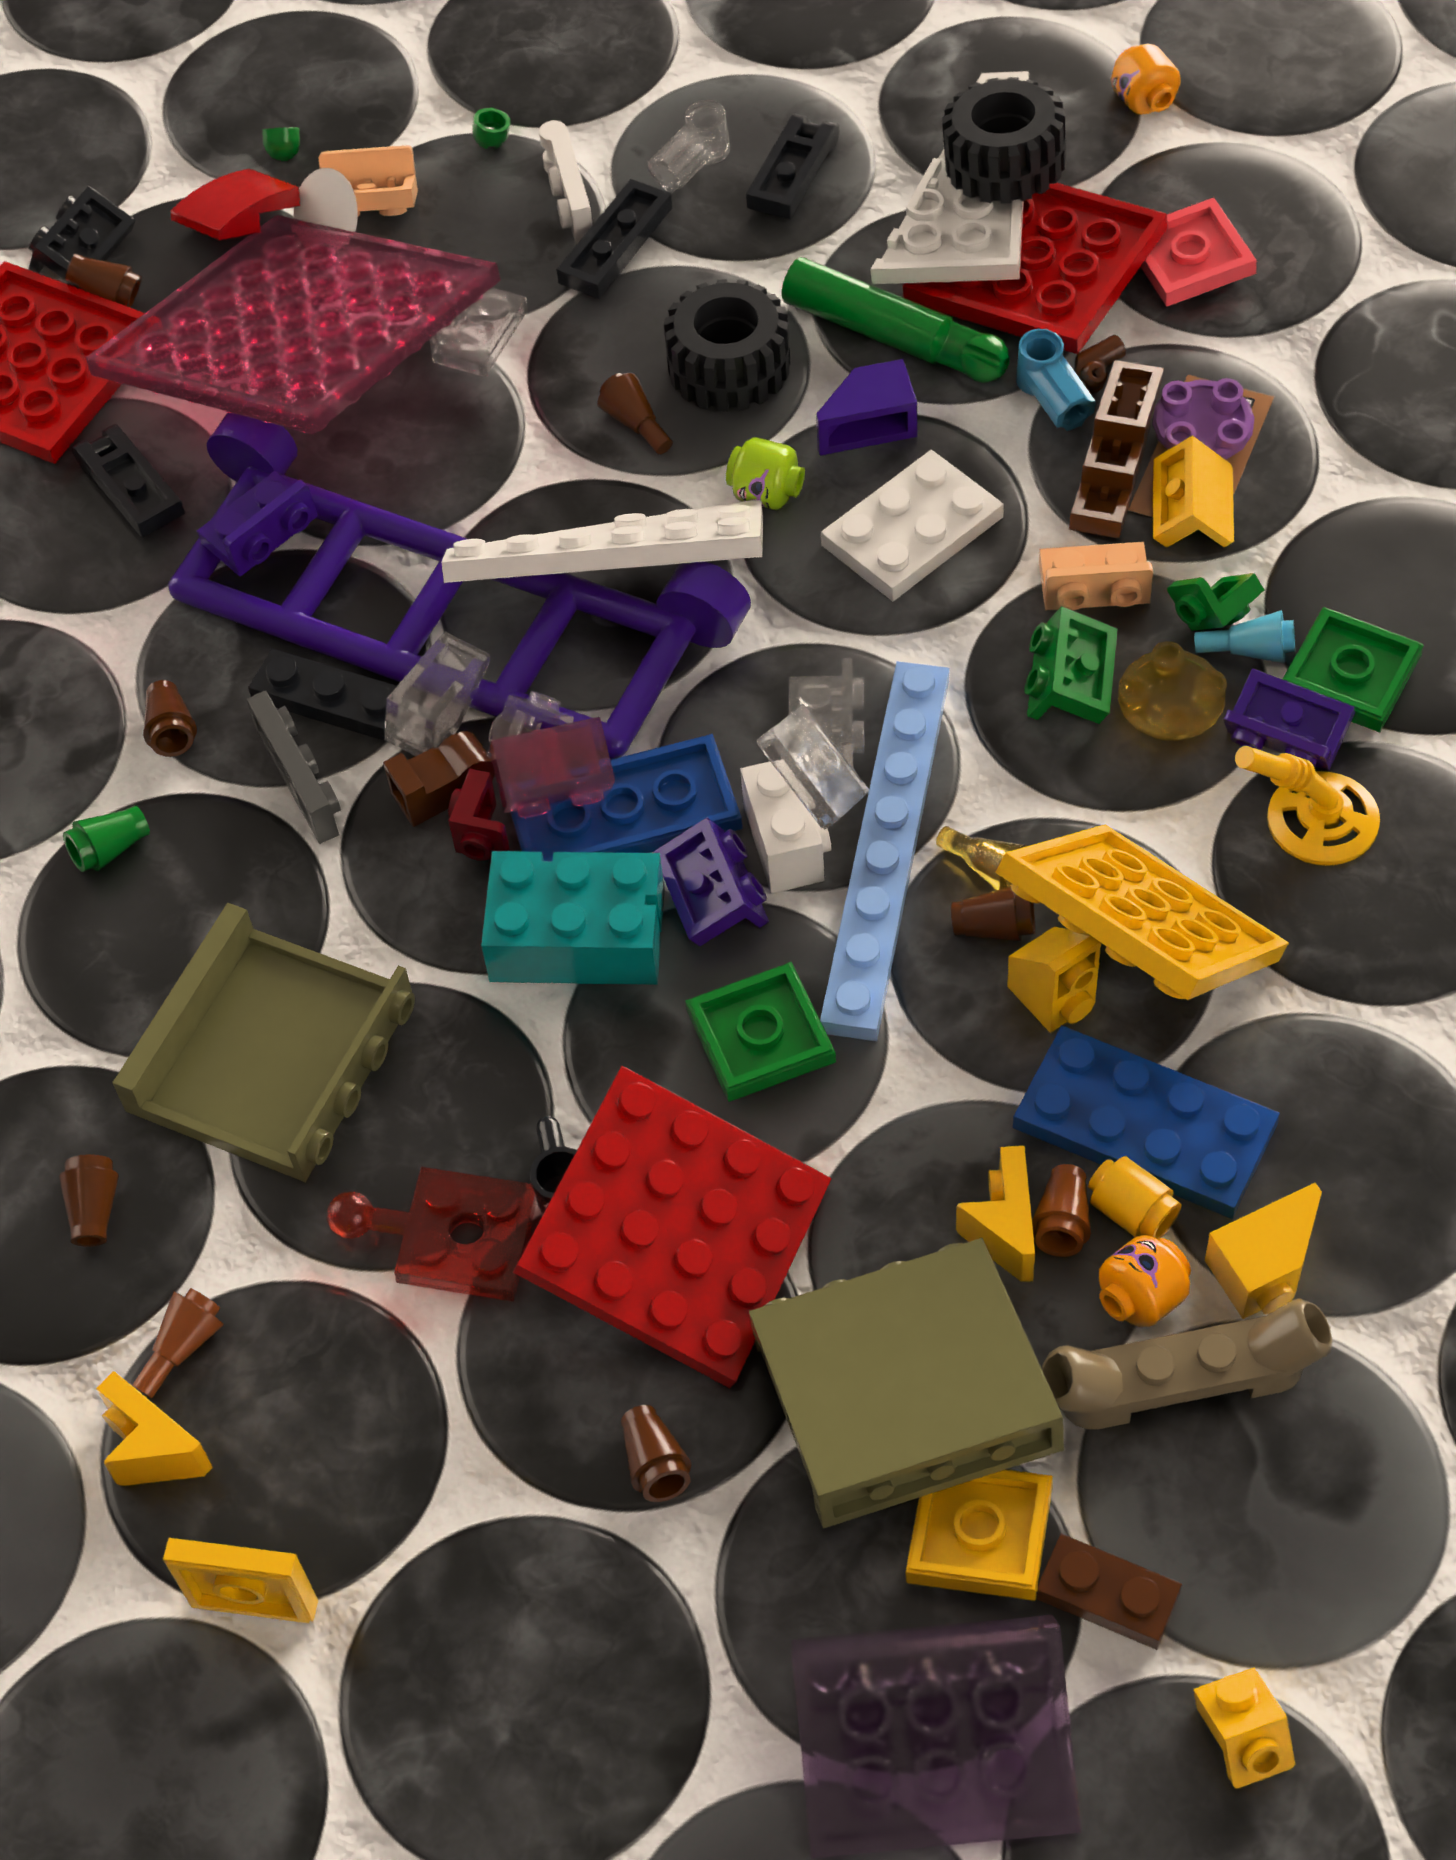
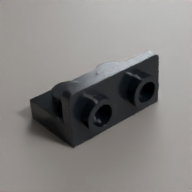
M88 186L77 199L70 196L63 203L56 215V220L58 221L50 229L43 226L35 234L28 247L33 252L28 270L40 273L46 266L65 280L69 263L76 253L87 258L106 261L133 230L136 219ZM67 281V282H68L69 284H71L72 286L81 289V288L78 287L77 285H75V284H73V283Z

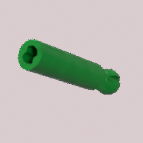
M805 257L797 258L785 275L781 291L784 303L931 364L938 362L966 374L975 382H992L1000 378L1009 366L1008 348L1002 339L996 335L983 334L953 321L952 317Z

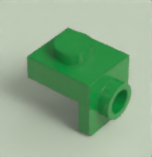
M1255 573L1222 577L1211 587L1202 577L1174 581L1167 587V591L1175 603V610L1180 619L1189 626L1191 631L1221 628L1239 621L1250 612L1249 604L1264 591V588Z

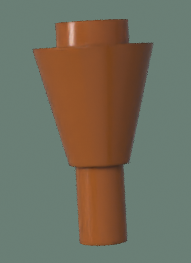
M192 1288L189 1289L185 1297L173 1291L152 1348L154 1353L132 1386L152 1399L173 1367H178L224 1325L215 1317L221 1307Z

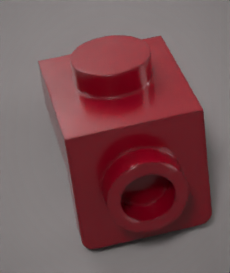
M469 769L462 788H456L453 791L448 809V822L455 852L462 853L478 861L491 860L492 851H510L505 825L491 820L497 802L491 773Z

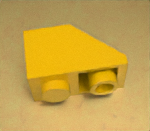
M1052 927L1009 956L1007 987L1050 1033L1067 1022L1069 1024L1079 1022L1094 1007L1101 942L1089 934L1082 935L1069 929Z

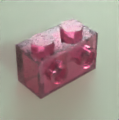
M600 717L491 740L489 751L504 813L517 811L519 818H528L550 812V803L571 799L573 806L596 803L605 799L603 792L611 790L615 782Z

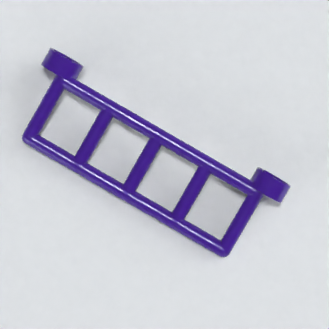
M234 406L230 408L208 439L207 451L216 466L234 480L236 484L212 519L273 471L278 472L292 485L298 481L297 479L285 476L298 453L296 443L289 432L275 419L257 409L247 406ZM308 483L306 484L310 488L318 513L316 519L333 524L334 526L282 605L208 580L221 560L201 544L199 538L171 577L168 585L170 595L178 602L612 759L623 756L629 749L689 643L692 642L709 648H722L729 645L751 607V599L745 587L729 572L708 562L678 564L661 592L657 604L569 573L491 579L546 599L496 682H492L418 655L464 582L444 583L442 559L447 549L454 548V543L467 540L468 538ZM364 536L439 561L387 644L312 617ZM576 610L656 637L607 722L526 694Z

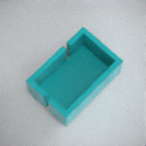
M492 851L481 943L489 982L658 985L661 947L660 932H662L665 894L660 853L553 852V860L544 861L542 852Z

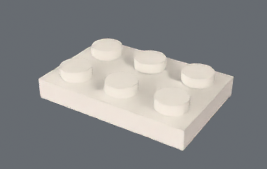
M931 449L822 530L821 545L893 602L1003 518L1004 504Z

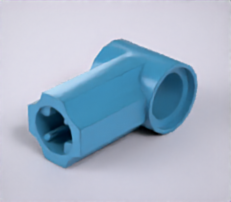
M1048 329L1030 330L1019 341L1016 371L1018 387L1024 393L1036 397L1057 428L1063 427L1066 431L1082 426L1084 421L1095 412V399L1063 356L1064 343L1061 337Z

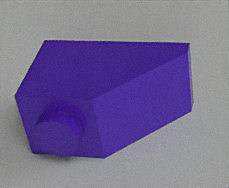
M903 359L858 367L850 372L816 413L817 449L820 456L917 437V399Z

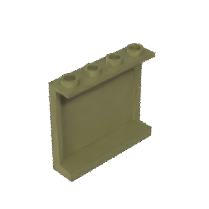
M227 903L112 1084L125 1112L306 1182L315 1165L323 1164L329 1156L334 1140L333 1135L342 1119L350 1117L356 1110L361 1097V1087L371 1070L377 1071L383 1064L388 1051V1041L398 1025H404L412 1014L415 996L412 993L406 968L398 965L391 978H385L255 930L246 909Z
M983 1238L967 1243H952L935 1253L906 1262H892L878 1271L849 1280H835L829 1282L821 1289L792 1298L774 1299L763 1307L749 1311L757 1352H762L812 1486L815 1508L823 1529L1064 1450L1062 1413Z

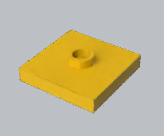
M1002 1470L919 1497L905 1572L906 1582L909 1584L1035 1601L1053 1488L1052 1475Z
M168 1538L163 1561L192 1608L302 1623L314 1621L318 1599L296 1554Z

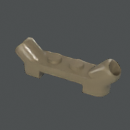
M1298 1298L1267 1316L1093 1351L1068 1345L1059 1346L1048 1354L1042 1364V1371L1059 1409L1063 1410L1066 1418L1076 1426L1084 1429H1103L1130 1423L1131 1413L1247 1389L1251 1398L1281 1393L1291 1389L1300 1380L1305 1367L1331 1353L1332 1335L1330 1326L1320 1308L1313 1303Z

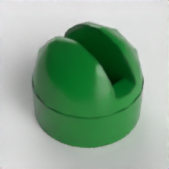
M495 108L478 110L474 114L472 125L473 138L476 143L484 149H487L488 146H494V149L501 147L509 135L510 118L506 113Z
M298 127L262 129L264 148L273 159L287 161L292 159L299 151L300 132Z

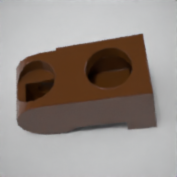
M469 731L452 734L437 748L434 749L433 747L409 760L401 753L383 762L391 794L413 827L449 809L451 795L456 788H462L469 769L491 773L492 781L496 775L495 764L476 736Z

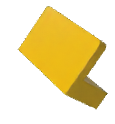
M1190 436L1153 459V539L1168 548L1193 532L1200 530L1222 547H1226L1234 542L1233 467L1228 461L1197 438Z

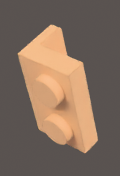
M411 146L324 151L320 153V169H335L343 174L351 184L356 196L358 216L361 214L360 211L379 210V214L384 216H394L407 212V208L414 207L418 189Z

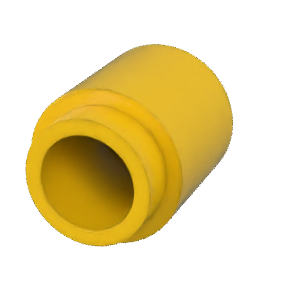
M1127 1156L1121 1157L1116 1162H1113L1111 1159L1104 1161L1095 1171L1088 1184V1188L1093 1191L1090 1204L1134 1237L1148 1235L1157 1239L1161 1238L1172 1226L1182 1207V1204L1173 1198V1190Z

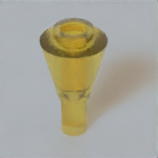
M948 826L940 830L936 839L938 847L963 858L965 863L996 890L1012 885V883L995 873L1005 852L1028 846L978 837L971 838Z

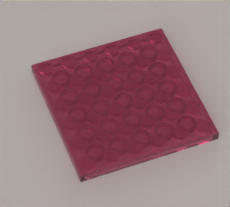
M275 215L260 227V233L247 236L86 357V361L92 376L149 390L153 393L183 399L190 403L213 407L228 413L262 420L265 423L292 428L303 433L315 434L327 427L328 423L349 405L357 402L361 395L378 381L390 375L395 367L412 353L420 350L423 344L441 329L449 326L458 315L470 305L479 301L501 279L497 263Z

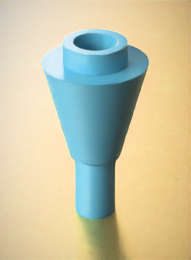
M1280 610L1231 626L1229 630L1195 632V652L1230 651L1231 654L1285 664V653L1295 652L1294 620L1284 621L1283 612Z

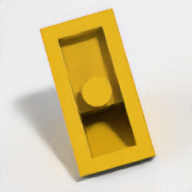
M1025 1146L1000 1147L999 1170H989L990 1201L958 1204L956 1206V1230L968 1242L983 1238L994 1262L1021 1282L1033 1281L1035 1246Z
M115 1371L96 1388L108 1409L102 1415L103 1419L124 1439L104 1460V1465L117 1485L128 1486L204 1477L213 1468L198 1440Z

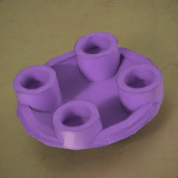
M1229 378L1219 381L1200 379L1189 382L1171 381L1162 389L1161 399L1155 406L1153 427L1158 440L1167 450L1188 437L1194 436L1222 458L1228 459L1241 451L1252 437L1255 417L1249 402L1243 397V388L1238 381Z

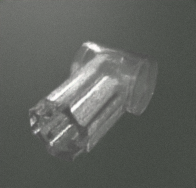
M701 100L690 105L684 113L685 125L648 161L649 174L656 179L661 188L673 193L676 189H681L704 165L721 162L727 157L730 152L726 111L720 103L712 100Z

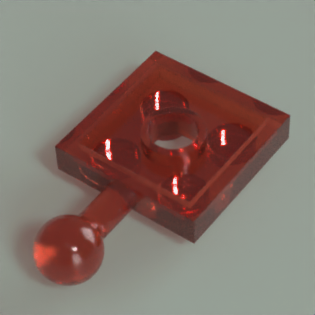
M421 1167L410 1212L375 1208L363 1194L347 1191L333 1198L328 1206L326 1216L330 1229L336 1235L345 1239L359 1238L369 1230L403 1235L394 1271L396 1283L514 1302L520 1276L513 1273V1270L527 1246L537 1200L530 1183ZM463 1223H474L484 1231L480 1239L471 1244L457 1243L450 1235L458 1225Z

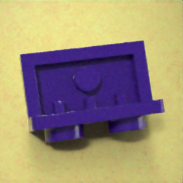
M1252 668L1234 709L1227 710L1223 721L1227 732L1233 734L1231 740L1241 747L1249 746L1261 751L1263 747H1267L1280 753H1288L1309 760L1314 767L1329 771L1355 715L1354 706Z

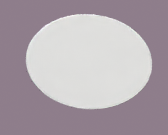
M321 168L312 172L299 188L300 206L294 207V225L297 237L305 251L316 259L326 261L337 258L350 245L356 231L358 208L355 193L346 177L335 169Z

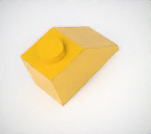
M1316 1182L1209 1233L1205 1262L1242 1319L1261 1310L1264 1314H1270L1291 1302L1294 1298L1322 1194Z

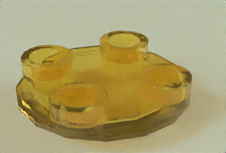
M1165 641L1155 645L1151 653L1144 654L1127 667L1119 680L1118 702L1124 717L1138 731L1156 739L1180 741L1199 736L1215 725L1225 707L1227 681L1225 676L1217 671L1206 659L1184 651L1175 642Z

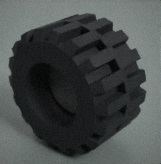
M1008 77V79L998 80V78L987 79L986 83H975L968 86V91H960L953 97V102L948 103L944 109L945 116L942 117L946 174L947 177L951 178V184L955 189H963V195L969 198L980 197V201L986 203L1001 201V204L1012 203L1011 200L1017 199L1025 201L1032 199V194L1046 192L1049 190V184L1057 183L1061 178V171L1065 170L1066 167L1065 109H1063V102L1060 97L1053 96V90L1049 87H1039L1037 81L1030 79L1021 81L1019 77Z
M727 279L717 280V284L708 285L705 282L697 285V290L694 292L688 290L680 295V302L672 303L668 309L669 317H665L664 321L668 374L671 377V384L674 389L681 390V397L688 402L697 400V406L704 409L715 406L717 411L728 412V408L738 407L739 411L749 409V404L753 402L760 405L768 400V393L776 394L782 388V381L787 380L790 373L789 365H791L788 314L785 307H781L780 299L775 294L767 295V288L759 284L752 287L749 286L748 281L739 279L736 283H728Z

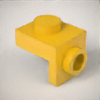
M1255 1667L1193 1689L1197 1710L1223 1750L1227 1776L1235 1788L1244 1787L1294 1767L1295 1760L1288 1718Z

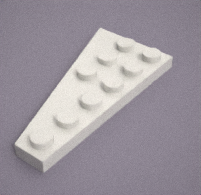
M1029 71L982 73L976 83L983 84L987 82V79L998 78V80L1008 79V77H1019V80L1026 81L1029 79ZM943 149L938 159L933 158L906 206L907 215L899 229L894 228L888 237V248L882 259L877 258L871 267L872 284L1020 279L1024 201L1017 199L1011 200L1012 203L1001 204V201L986 203L981 202L980 197L969 198L963 195V189H955L951 184V178L947 177Z
M749 500L699 509H680L670 511L667 514L645 517L644 514L640 513L624 514L615 517V522L537 535H517L505 540L487 543L482 539L461 540L453 544L454 548L447 549L442 559L444 583L762 557V501Z

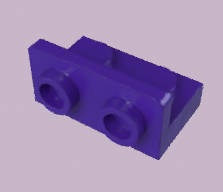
M273 471L198 529L197 533L201 544L241 577L253 566L265 561L271 552L294 534L303 531L318 516L310 488L306 483L298 480L292 485L278 472Z
M707 817L653 852L660 853L663 878L689 940L699 947L744 918H747L759 928L769 922L762 903L767 900L766 893L758 879L751 872L747 871L743 860L748 857V852L742 840L732 829L725 832Z

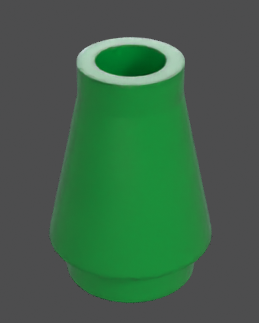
M132 806L123 811L74 821L72 829L63 833V840L69 856L80 871L84 872L91 868L99 871L139 839L148 836L150 829L142 811L137 806Z

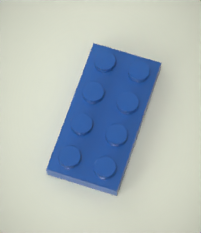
M1061 1025L1013 1116V1128L1098 1164H1102L1107 1159L1116 1162L1121 1157L1127 1156L1171 1188L1173 1195L1233 1219L1277 1127L1280 1113Z

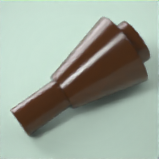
M618 373L609 377L603 383L597 401L598 407L635 433L641 434L658 455L667 452L673 445V441L656 422L655 414L637 375L634 373Z

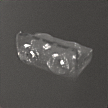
M469 263L459 279L456 278L452 281L448 295L439 310L434 311L428 319L426 338L430 341L433 361L486 377L527 313L526 297L482 285L479 266Z
M842 658V676L789 677L788 757L794 756L800 776L853 775V753H864V721H854V710H864V677L853 678V658Z

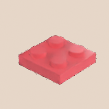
M1213 197L1167 214V230L1143 262L1141 269L1165 306L1168 307L1256 274V258Z

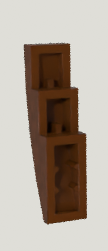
M1114 360L1095 416L1093 437L1083 463L1081 483L1070 513L1069 530L1120 539L1150 432L1164 368Z

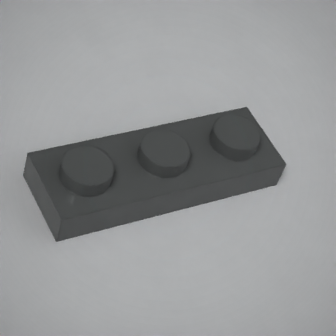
M266 690L247 698L256 731L317 841L321 844L339 836L333 815L341 811L339 802L328 781L319 784L314 775L319 773V769L308 745L305 743L297 746L293 737L297 736L298 732L289 711L285 706L276 709Z

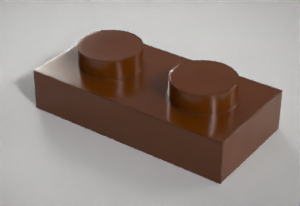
M1060 1533L1037 1587L1036 1599L1157 1650L1180 1595L1182 1583Z

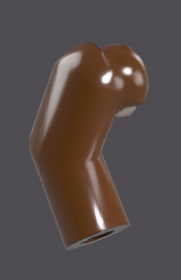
M1114 334L1076 355L1074 371L1090 394L1099 392L1106 383L1108 373L1105 372L1106 366L1114 363V360L1125 357L1126 348L1123 341Z

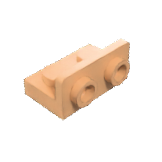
M1144 542L1044 548L1039 550V567L1045 611L1058 610L1061 606L1070 610H1078L1092 607H1128L1136 604H1150L1153 569L1152 564L1147 562Z

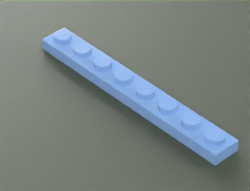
M896 662L820 1018L828 1035L876 1042L878 1039L949 685L948 667Z

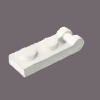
M548 121L541 125L539 129L541 145L546 149L543 153L544 169L548 173L553 196L562 195V199L557 200L562 228L571 227L575 244L577 245L592 227L590 204L566 125L560 121Z

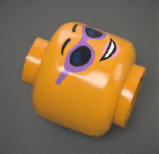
M1143 44L1132 46L1119 55L1115 61L1111 83L1113 90L1132 112L1142 115L1154 111L1161 112L1167 109L1173 103L1178 93L1181 78L1179 70L1157 46Z
M1148 1235L1137 1236L1107 1258L1099 1268V1285L1102 1290L1099 1294L1101 1304L1106 1312L1117 1321L1123 1322L1126 1320L1137 1327H1151L1183 1303L1189 1295V1276L1191 1275L1189 1262L1178 1246L1165 1238L1157 1239Z

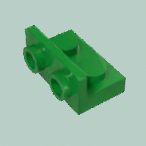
M1062 606L1047 623L1041 622L1033 632L1029 645V650L1031 653H1034L1032 670L1027 677L1024 689L1025 694L1029 696L1027 716L1038 720L1051 706L1100 724L1110 714L1118 629Z

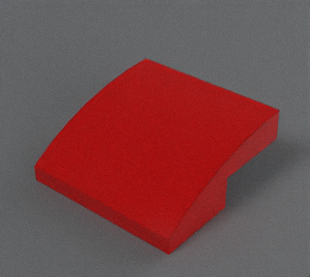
M250 168L236 171L204 184L182 199L170 211L171 220L218 240L260 233L259 213L300 206L299 187Z

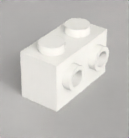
M794 756L740 768L743 806L770 893L773 894L823 882V853L831 851V841L824 818L815 820L811 808L817 807V800L810 775L800 776Z

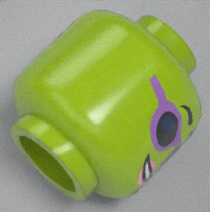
M757 437L747 440L742 447L736 446L733 449L726 470V484L732 486L736 499L741 502L761 500L762 507L771 510L782 508L790 496L797 498L805 478V469L798 466L797 454L792 447Z

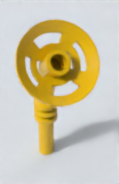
M1242 746L1238 749L1235 755V762L1239 768L1270 777V780L1279 786L1269 802L1267 823L1273 839L1289 855L1306 863L1330 866L1355 860L1372 846L1378 834L1380 814L1374 798L1361 784L1338 773L1315 771L1313 764L1309 760L1288 753L1276 756L1249 746ZM1347 788L1354 793L1361 801L1366 815L1354 812L1352 802L1342 791ZM1296 810L1299 822L1308 830L1303 839L1296 836L1289 829L1284 820L1283 812ZM1340 820L1344 822L1341 826H1339ZM1352 830L1358 834L1346 843L1335 846H1323V841L1341 839Z

